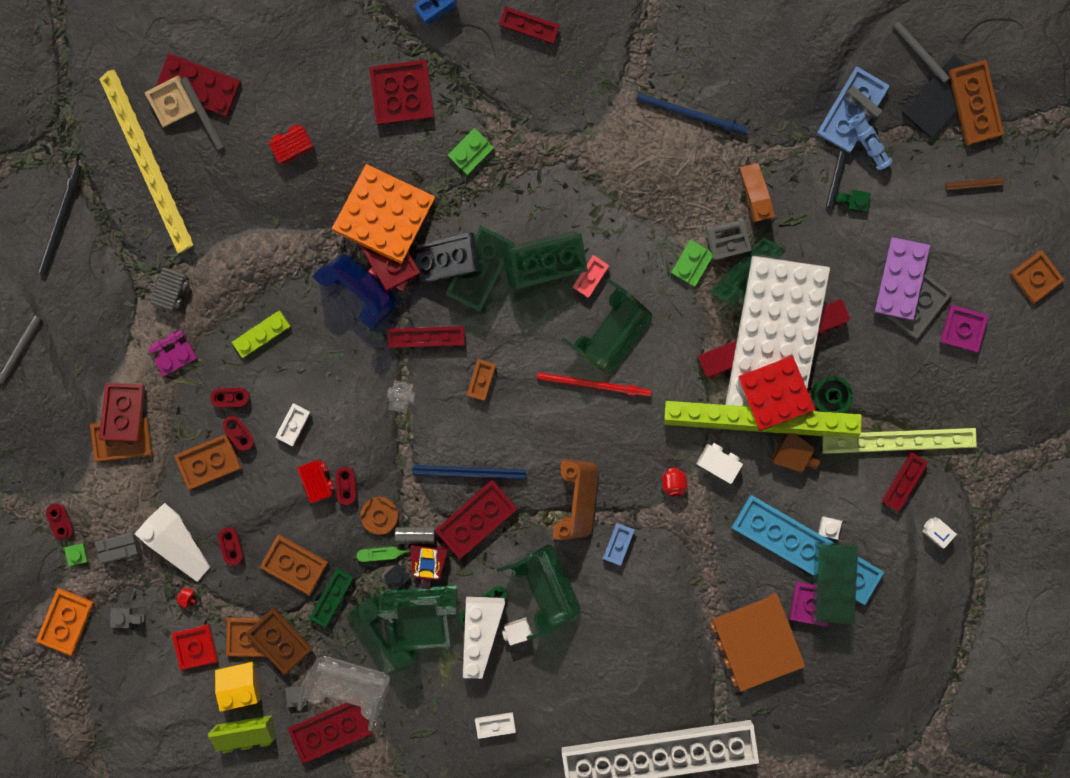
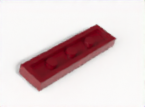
M464 326L387 328L388 348L465 345Z

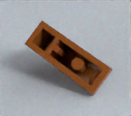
M759 163L740 167L753 224L774 218L771 199Z

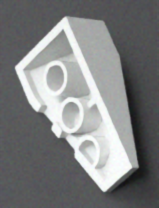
M164 503L144 522L135 535L198 582L210 568V565L199 547L195 544L180 515Z

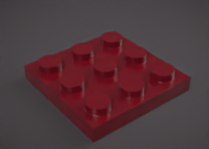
M427 60L369 67L377 125L434 118Z

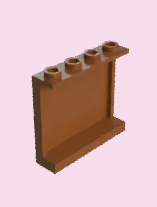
M775 592L769 594L765 599L718 617H711L713 621L710 623L711 629L714 634H718L720 639L717 641L718 647L721 652H725L727 657L724 658L725 665L733 673V676L730 678L734 687H738L740 691L805 667L780 599Z

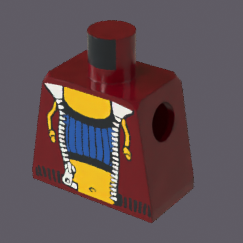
M420 544L411 545L412 577L420 578V589L430 590L432 579H440L448 548Z

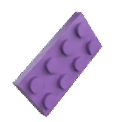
M891 238L874 313L913 321L930 245Z

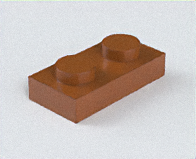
M477 359L467 396L486 400L496 364Z

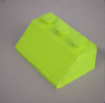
M272 715L218 724L208 733L215 751H222V753L232 752L235 748L247 750L252 748V745L260 744V747L269 746L276 738Z

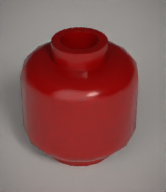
M679 468L667 469L668 472L662 475L663 491L669 494V497L684 495V492L688 489L686 473L679 471Z

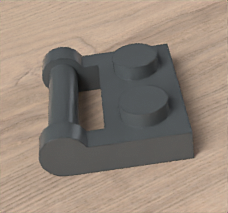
M743 218L714 227L712 225L705 227L713 260L752 251ZM733 229L739 230L737 235L716 240L715 234Z

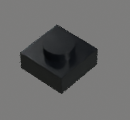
M399 563L384 575L385 579L395 590L411 578Z

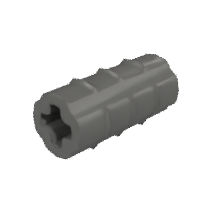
M396 527L395 542L396 544L405 545L435 544V527Z

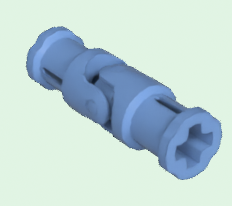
M862 112L852 117L849 123L855 127L859 140L867 149L868 155L873 157L876 162L877 170L884 169L893 160L888 158L884 151V145L879 143V137L873 127L869 126L865 119L866 115Z

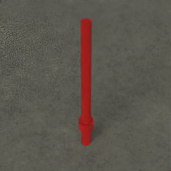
M540 372L537 375V380L626 393L627 396L633 397L635 395L651 396L650 389L637 388V385L629 384V386Z

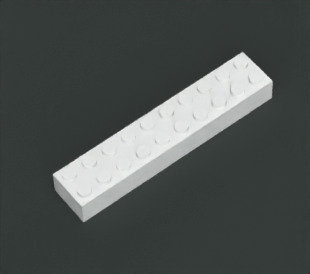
M751 720L562 747L566 778H661L759 763L754 725Z

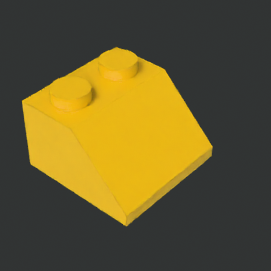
M253 662L215 670V693L220 712L256 704L261 700Z

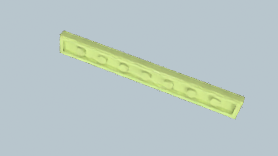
M976 428L864 432L860 434L858 439L822 436L823 454L977 447Z

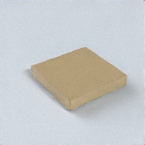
M179 75L145 92L162 127H166L196 112L180 81Z

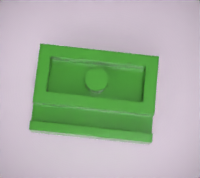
M474 128L448 154V157L468 176L489 155L494 147Z
M690 239L671 274L695 287L713 257L712 252Z

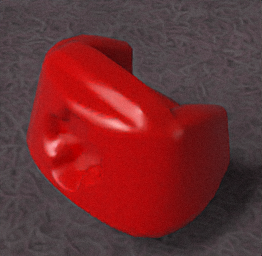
M188 588L182 589L178 594L177 603L184 609H187L190 602L194 604L196 601L192 599L195 591Z

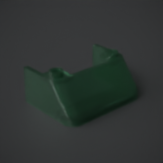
M608 278L606 282L615 289L609 297V305L613 308L591 338L581 336L574 344L565 338L562 339L565 344L605 374H610L616 369L652 320V313L627 290Z
M552 545L540 547L497 568V572L511 568L515 576L522 577L525 575L540 610L534 615V623L537 630L526 636L527 640L550 634L580 613V604L559 556Z

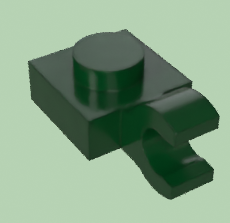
M852 189L850 190V195L839 192L836 195L835 201L848 203L847 209L868 212L871 193Z

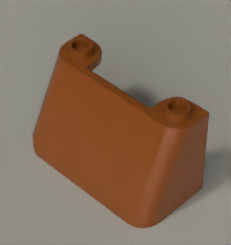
M561 458V475L566 481L575 482L572 515L571 517L564 516L563 520L554 525L553 539L585 538L592 531L598 468L589 461Z

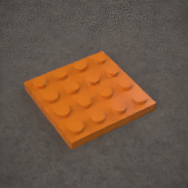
M366 164L334 223L332 231L402 264L435 200V196Z

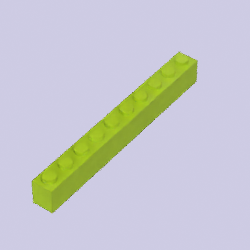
M666 401L664 425L858 439L861 434V414L812 411L759 431L750 407Z

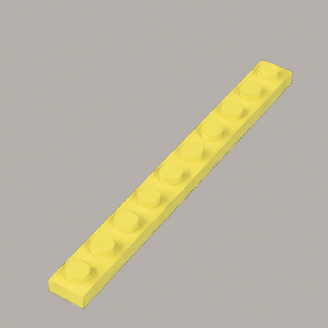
M115 70L107 71L100 78L101 84L177 253L185 252L193 246L191 236L186 230L184 221L177 210L176 203L168 190V185L164 181Z

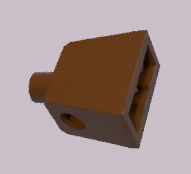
M793 433L783 436L770 461L799 472H803L806 466L815 471L820 464V460L812 456L815 448Z

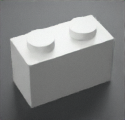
M715 443L712 446L707 444L696 464L732 484L743 465L738 462L740 458L732 453L729 456L722 452L723 448Z

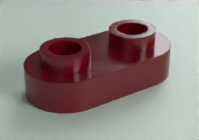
M242 387L218 388L211 393L210 400L216 407H241L249 402L250 394ZM239 393L243 394V400L241 401L237 398ZM220 394L224 395L223 401H220L218 399V396Z
M229 416L223 421L224 432L238 450L247 451L253 446V436L238 417ZM230 423H234L236 428L231 430L228 426ZM242 438L247 439L246 445L240 443Z
M344 466L339 468L335 474L336 495L341 504L349 505L355 501L357 496L354 470ZM344 472L349 474L348 479L342 477ZM345 491L350 493V498L344 497Z
M54 503L48 506L46 517L55 538L58 540L71 538L74 534V527L66 507L61 503ZM53 510L58 512L56 517L53 515ZM61 527L65 529L64 534L60 533Z
M232 527L222 529L218 534V540L223 559L229 565H236L242 561L244 556L238 532ZM227 533H230L232 535L231 540H228L226 538ZM233 551L237 553L236 558L231 556Z

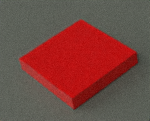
M210 624L171 633L180 671L219 661Z

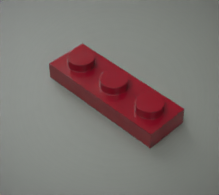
M506 6L499 23L500 27L554 45L560 25Z
M910 452L881 502L899 512L929 462Z

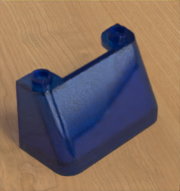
M347 255L338 256L318 269L312 276L323 286H329L333 283L340 285L343 283L366 304L360 312V318L372 330H376L397 305L396 298L389 291L386 292L376 279Z

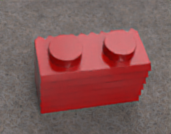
M299 125L290 127L288 133L283 136L282 134H277L268 143L281 166L315 148L303 125L300 127Z
M321 459L297 467L310 503L334 494L335 486L332 479L328 480L326 473L329 471L325 461L322 462Z

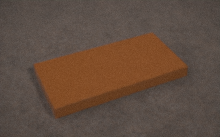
M987 59L948 70L966 145L1004 135Z

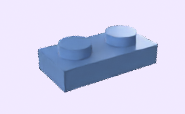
M616 522L603 559L621 566L634 529Z

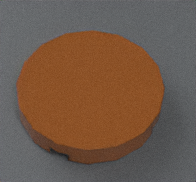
M374 497L363 505L360 517L367 531L376 535H382L390 532L397 525L399 514L395 503L390 499Z

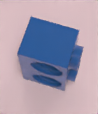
M420 0L414 5V8L424 24L428 26L458 5L457 0Z

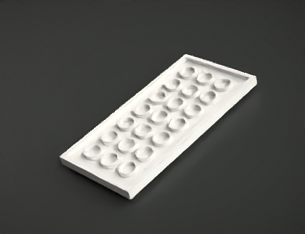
M752 256L726 405L749 407L738 376L790 356L794 357L807 388L830 267Z

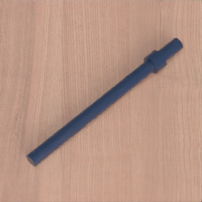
M638 93L636 98L637 101L722 127L723 130L728 132L732 130L746 135L748 127L735 124L732 120H723Z

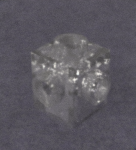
M395 380L393 387H389L387 392V398H389L388 409L407 413L409 404H413L416 393L412 392L414 384Z

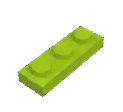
M279 310L232 341L241 357L245 358L290 328L291 325Z

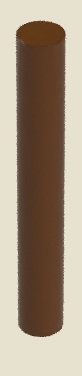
M1004 178L945 183V190L1004 186Z

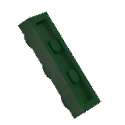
M337 567L309 619L326 628L354 576Z

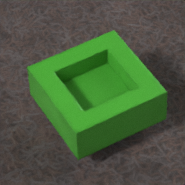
M85 543L64 547L68 566L89 561Z

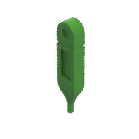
M394 546L362 549L357 553V559L361 562L395 559L404 553H409V549L403 550Z

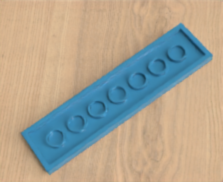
M751 494L731 527L864 605L884 571Z

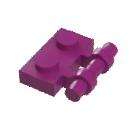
M182 330L170 333L169 337L162 341L154 342V345L148 348L151 355L157 351L159 352L160 357L154 359L162 376H167L198 359L189 341L181 344L179 339L185 337ZM173 343L175 348L166 352L165 347Z

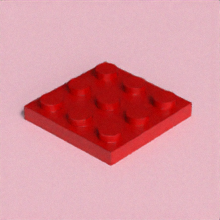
M793 356L738 376L759 431L815 410Z

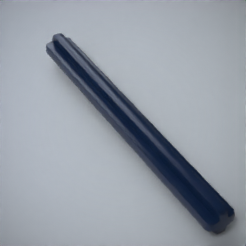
M414 465L412 467V474L414 476L526 479L525 469Z

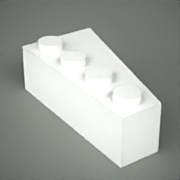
M466 597L463 678L482 679L505 605L504 598Z

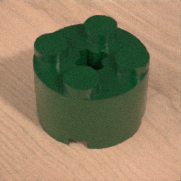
M827 376L819 379L813 385L810 398L814 407L819 412L844 413L853 401L852 388L843 378ZM829 392H834V399H829Z

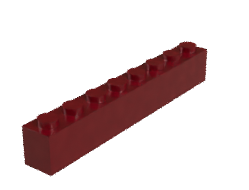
M842 299L823 305L818 337L829 333L828 329L834 326L835 329L847 326L846 322L850 320V317ZM737 340L697 356L705 377L710 376L711 379L721 376V371L728 369V372L732 371Z

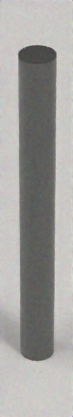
M898 21L893 26L941 81L943 83L947 82L950 77Z
M187 77L181 79L180 81L217 150L221 149L224 145Z
M35 315L0 373V384L3 385L40 323V317Z

